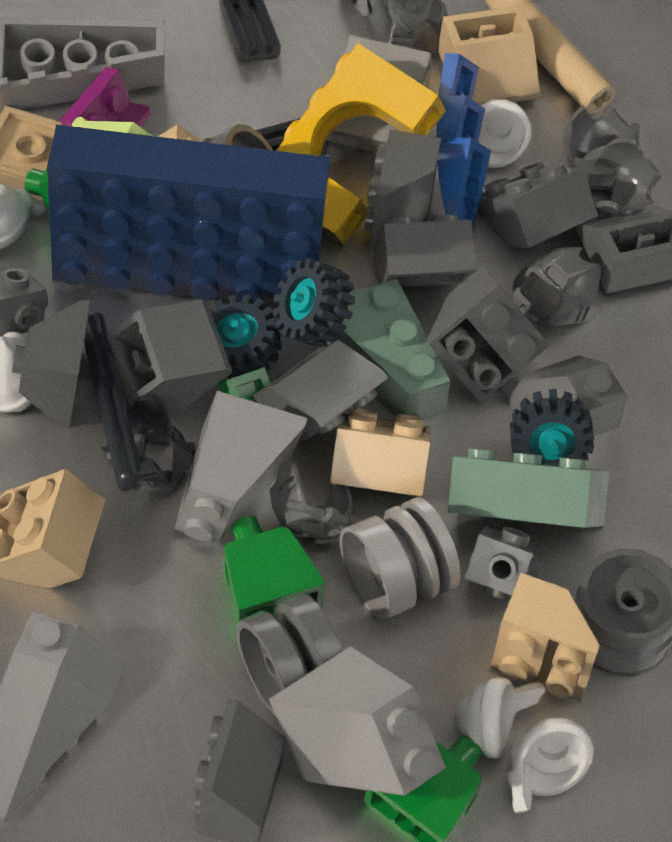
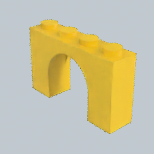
M357 43L350 53H346L340 58L335 68V74L325 87L322 86L315 91L309 103L310 107L300 120H295L287 128L284 141L276 151L321 156L323 145L329 134L341 123L356 117L378 118L399 131L428 136L446 110L439 95ZM328 177L323 233L344 247L364 221L367 208L359 197Z

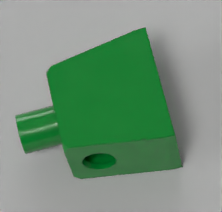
M245 516L233 523L231 530L236 540L228 542L224 546L223 574L235 629L236 624L240 620L262 610L274 616L275 606L279 602L299 593L309 595L321 609L323 608L326 583L289 528L278 527L263 532L255 516Z
M461 735L449 749H446L435 740L445 764V769L405 796L366 790L364 805L412 842H452L474 806L483 780L480 773L472 768L483 756V752L480 746L471 738Z

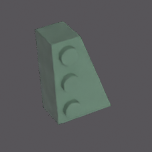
M395 279L348 293L355 296V304L348 305V310L353 312L351 320L344 318L343 324L347 328L343 333L336 331L337 340H340L385 372L388 379L374 388L378 393L376 398L395 417L396 415L403 414L426 419L445 413L451 381L436 352L426 341L428 337L398 280Z
M468 448V457L453 456L448 513L582 528L605 526L610 471L587 469L588 460L560 457L559 466L541 464L542 455L514 453L513 461L496 460V451Z

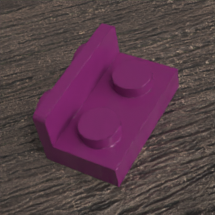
M105 67L63 115L60 122L61 125L71 126L76 118L83 117L87 121L134 122L142 127L152 113L149 106L130 101L120 69Z

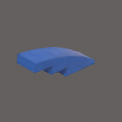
M445 53L438 95L446 112L437 122L436 137L441 138L438 155L439 184L445 215L458 216L459 220H472L474 233L491 154L490 149L478 143L485 108L472 100L479 66L461 54Z

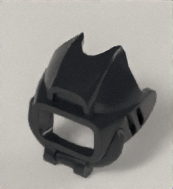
M140 396L136 405L127 411L143 471V485L156 489H171L178 486L184 478L188 479L196 445L194 442H186L180 430L172 425L164 405L156 396ZM106 440V447H101V450L106 460L112 464ZM148 444H173L172 471L162 470L153 459L146 457V447Z

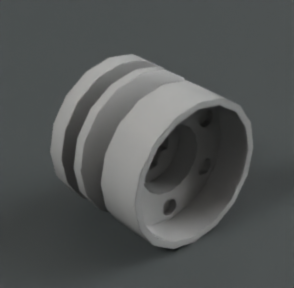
M420 497L402 503L401 507L397 505L386 510L383 519L374 515L341 530V555L349 579L364 606L374 617L381 621L414 607L417 597L427 601L437 597L438 592L442 594L457 588L461 579L460 563L450 533L438 512L428 501Z

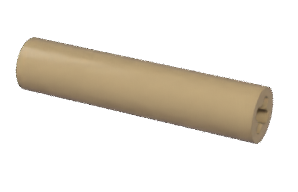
M485 0V4L490 10L522 6L533 33L536 59L580 106H585L589 115L600 113L609 106L616 95V88L532 0Z

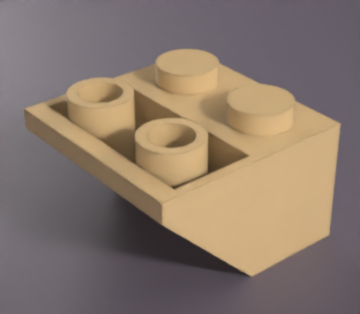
M521 5L443 17L438 47L442 63L444 62L445 53L461 54L479 66L472 99L474 102L483 105L490 100L506 99L511 102H519L539 98L540 89L534 37Z
M351 408L350 414L342 413L345 420L337 428L330 483L423 496L430 448L431 426L422 425L423 419L412 415L399 414L396 415L394 421L377 418L378 413L376 411L363 408Z
M67 469L40 477L37 480L3 492L0 496V579L50 589L82 578L105 498Z
M520 573L502 619L490 668L500 671L511 680L541 683L544 688L555 696L562 698L571 697L582 701L600 645L568 589Z

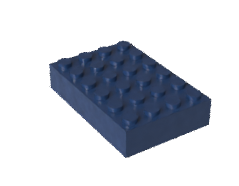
M56 124L47 164L52 281L65 282L70 285L82 284L107 287L113 290L149 292L160 296L190 297L205 301L221 299L223 302H230L228 296L236 295L238 301L242 302L243 295L245 294L251 295L254 303L259 298L264 301L266 307L278 308L279 304L273 302L275 294L281 295L282 289L278 287L280 280H288L285 274L289 268L296 270L295 263L300 260L305 262L306 259H313L320 262L330 157Z

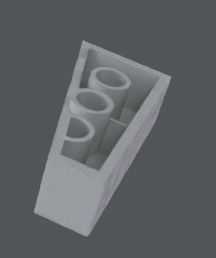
M0 17V114L5 105L19 110H27L76 101L105 67L120 69L127 91L164 84L165 21Z

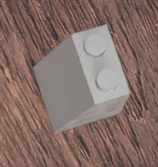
M349 35L344 54L350 53L359 43L426 88H429L431 79L430 52ZM356 117L337 126L326 140L331 142L332 146L338 150L356 152L357 149L373 152V155L376 157L378 145L387 146L390 129L399 130L378 118Z
M216 391L199 436L174 529L185 532L188 537L194 540L220 542L231 530L233 523L240 519L276 480L279 466L284 461L290 460L306 426L307 418Z
M351 646L269 699L300 773L307 782L405 796L446 768L414 687Z

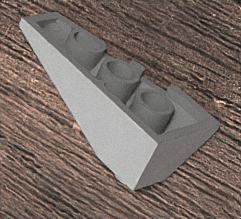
M35 611L31 612L0 686V821L6 822L43 782L45 773L64 753L68 754L78 743V737L94 720L97 722L105 714L125 671V664L79 625Z

